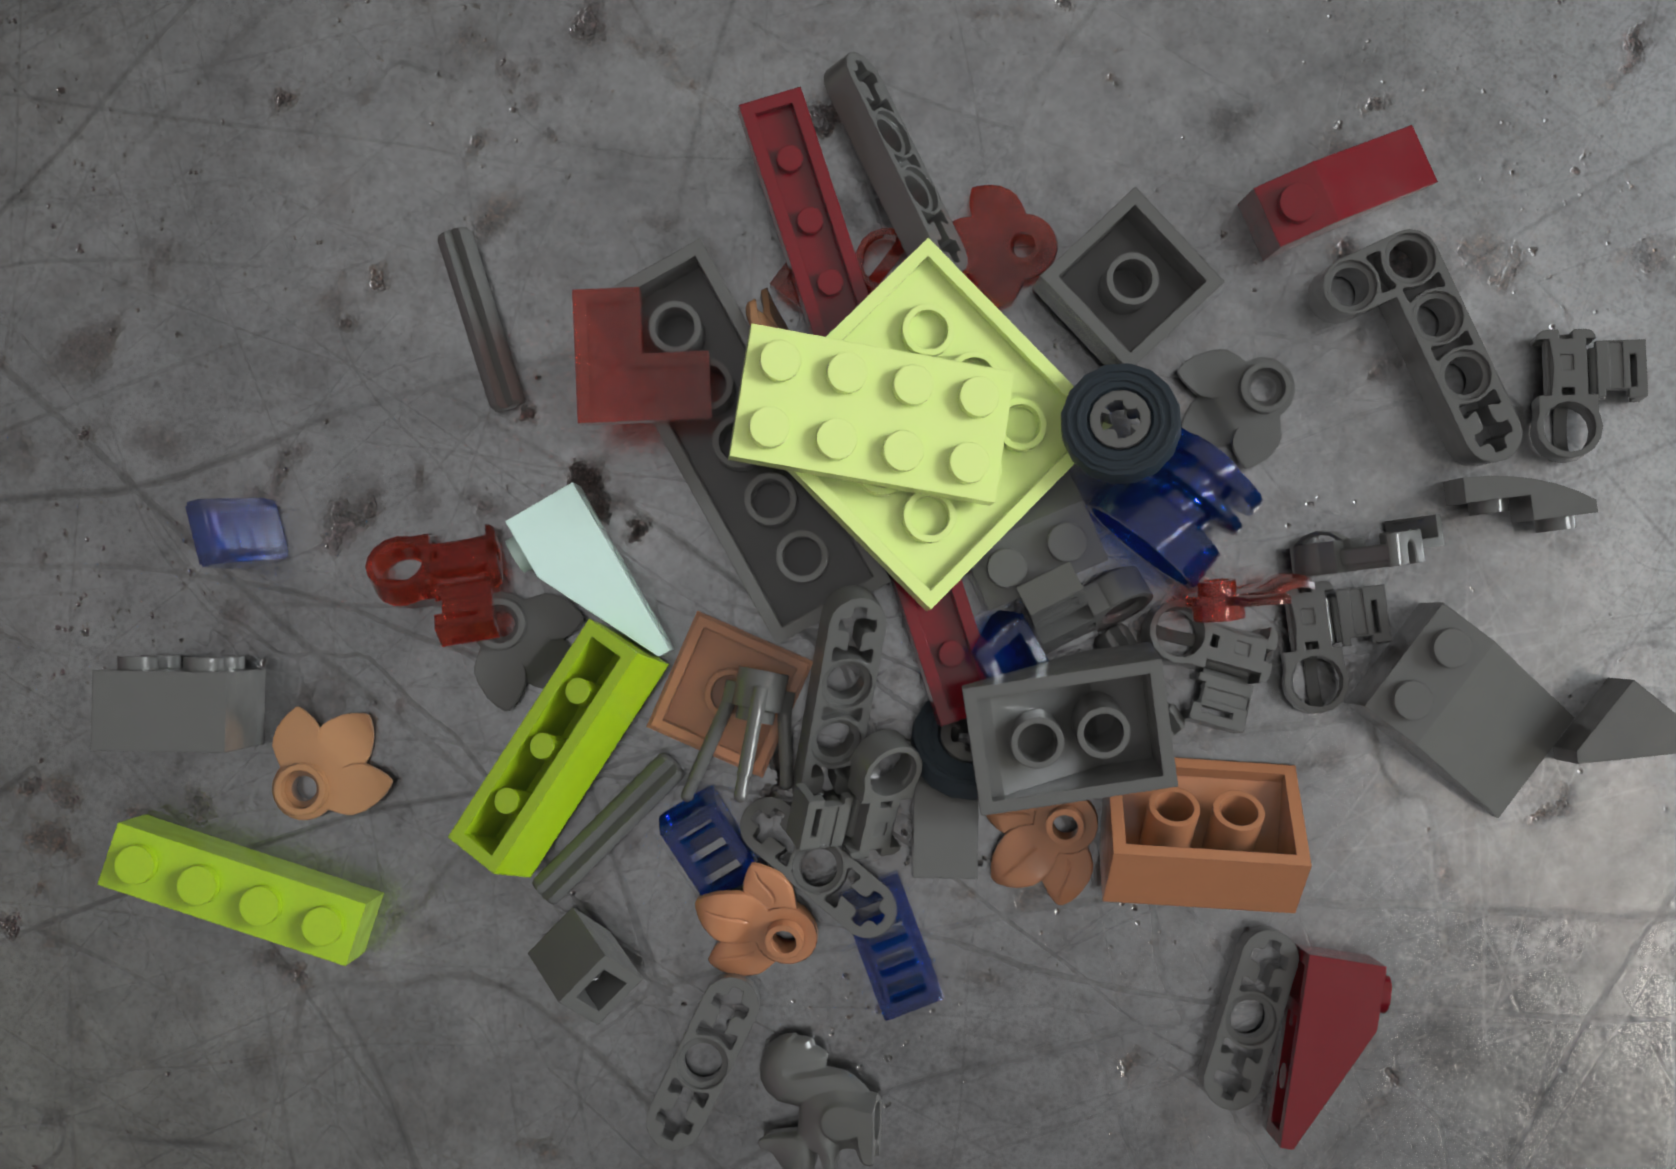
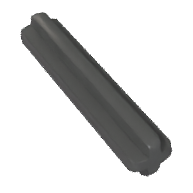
M467 227L447 230L438 236L437 241L489 406L496 412L516 408L524 403L525 397L473 233Z
M659 754L533 879L532 884L536 891L549 903L557 904L683 779L685 773L681 766L668 754Z

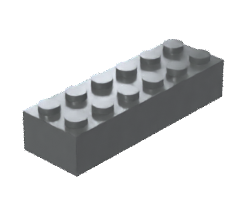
M701 238L586 301L776 645L820 622L825 600L833 591L843 586L858 585L874 592L891 582L885 569L787 470L728 460L750 326Z

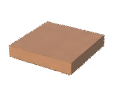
M697 611L646 727L700 750L722 701L726 680L736 681L739 666L789 675L786 691L796 693L793 704L794 708L813 661L704 612ZM735 705L713 754L714 757L736 767L739 765L747 720L735 718L738 705ZM775 713L773 725L761 724L752 774L763 778L778 744L777 713Z

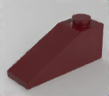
M1410 125L1318 159L1253 188L1238 203V206L1263 261L1426 189L1438 181L1413 126Z
M1295 944L1299 955V963L1284 1010L1266 1128L1268 1134L1280 1148L1294 1150L1376 1034L1380 1013L1385 1014L1389 1009L1392 996V982L1390 976L1386 975L1387 966L1370 955Z

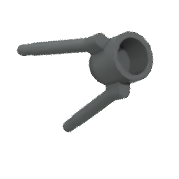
M739 666L736 681L726 680L720 706L681 792V799L684 802H689L693 799L735 705H738L735 718L747 720L734 791L735 801L742 803L747 798L761 724L773 725L775 713H777L780 785L784 790L792 788V709L796 693L786 691L789 675Z

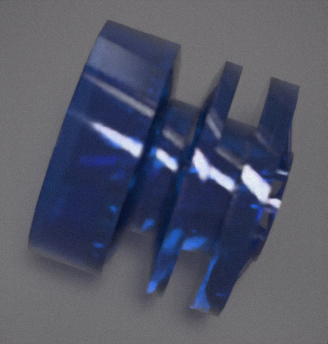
M1181 427V436L1174 455L1156 474L1145 478L1142 482L1110 484L1104 482L1086 506L1090 513L1110 533L1135 554L1167 577L1190 589L1199 583L1220 556L1218 548L1203 529L1208 525L1230 536L1237 535L1243 526L1232 510L1246 516L1253 515L1263 503V499L1256 487L1240 472L1237 465L1225 453L1197 434L1190 433Z

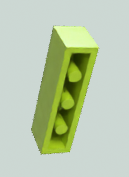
M588 619L448 838L493 874L531 878L669 664L619 630Z
M147 814L117 823L97 885L343 966H347L365 953L384 892Z

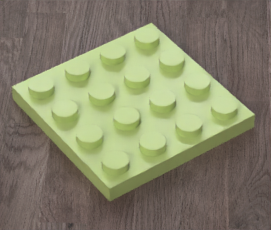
M927 238L826 337L1015 372L995 503L987 506L788 471L925 611L931 610L1075 464L1062 441L1061 412L1069 391L1074 386L958 267ZM1105 422L1102 424L1103 430L1109 429L1112 424Z

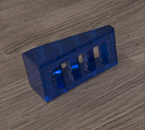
M265 498L197 499L187 502L185 508L199 564L202 567L245 570L281 561L287 557L288 549L277 505L273 500Z
M713 786L704 788L694 794L691 801H682L662 813L659 817L660 835L700 895L715 891L733 890L743 884L750 863H759L752 849L744 842L740 829ZM709 819L712 820V822L708 823L707 825L703 826L702 828L698 829L692 834L685 836L687 832L693 830L694 828L698 827L699 825L703 824ZM721 837L724 838L726 844L701 859L698 858L697 851ZM735 859L741 864L715 881H712L709 876Z
M898 872L886 875L878 880L892 892L896 899L897 917L894 924L902 921L906 931L871 944L870 939L853 935L885 1021L945 998ZM855 889L839 893V898L843 896L856 907L857 914L853 918L856 925L861 927L868 920L878 925L885 917L883 913L862 920L858 910L883 900L884 898L877 892L869 898L863 897ZM912 946L915 957L883 969L880 968L877 959ZM919 972L922 973L925 982L890 994L887 984Z

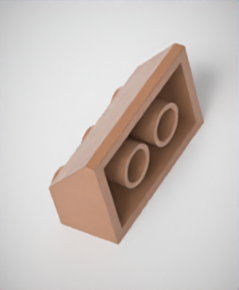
M1175 758L1178 787L1102 798L1099 854L1103 901L1296 913L1312 864L1295 765Z

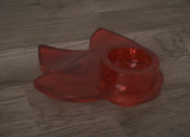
M981 185L971 189L970 210L972 216L959 218L952 222L968 257L967 268L962 273H966L967 278L999 309L1012 303L1017 298L1025 279L1040 276L1053 264L1058 251V241L1053 228L1042 218L1027 214L1019 197L1011 190L998 185ZM1022 235H1032L1035 240L1033 252L1029 256L1018 257L1014 251L1016 240Z
M1278 573L1265 578L1259 583L1236 585L1235 578L1207 579L1197 581V592L1186 594L1184 598L1185 606L1192 607L1193 622H1226L1244 619L1245 607L1291 604V596L1286 593L1287 591L1301 587L1315 590V585L1309 577L1296 573Z

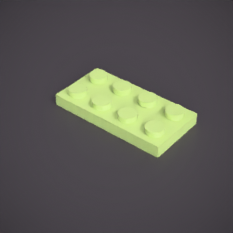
M752 323L748 334L728 460L991 506L996 501L1015 372Z

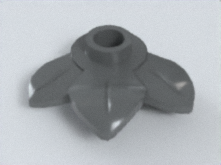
M1216 349L1191 357L1177 369V374L1182 382L1198 396L1190 404L1182 420L1180 440L1183 444L1204 450L1232 444L1235 456L1245 469L1260 464L1274 453L1282 438L1280 415L1290 407L1295 394L1293 376L1284 364L1269 357H1258L1246 362L1229 350ZM1255 379H1263L1269 383L1271 395L1267 401H1259L1253 397L1251 384Z
M496 592L480 600L472 612L470 627L474 640L480 646L474 665V674L478 685L486 697L501 710L509 711L519 700L527 683L544 689L570 649V645L564 638L571 635L584 621L581 612L564 597L549 593H543L524 600L513 593ZM502 611L510 613L515 622L513 631L506 636L498 634L493 626L495 616Z

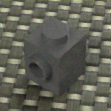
M573 907L528 952V955L557 1001L596 1025H599L643 980L612 933Z

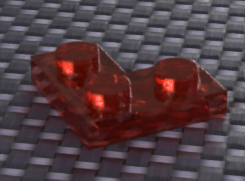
M639 287L572 290L577 419L579 425L713 420L711 357L709 351L644 353L642 291Z

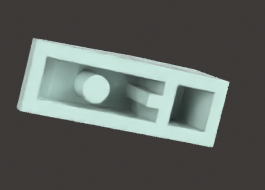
M572 482L505 521L513 534L512 537L505 540L506 545L515 562L524 573L533 569L539 579L658 657L666 655L675 649L581 486Z

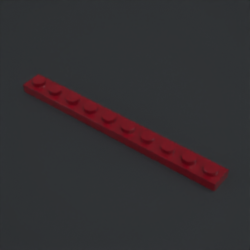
M800 86L740 104L738 115L809 332L813 335L826 337L869 294ZM889 574L937 724L944 726L965 719L966 712L962 686L991 678L993 674L962 579L931 610L925 611Z

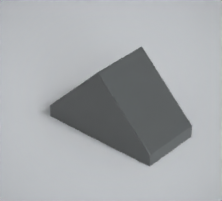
M1607 678L1553 746L1554 759L1583 764L1676 754V713L1635 680Z

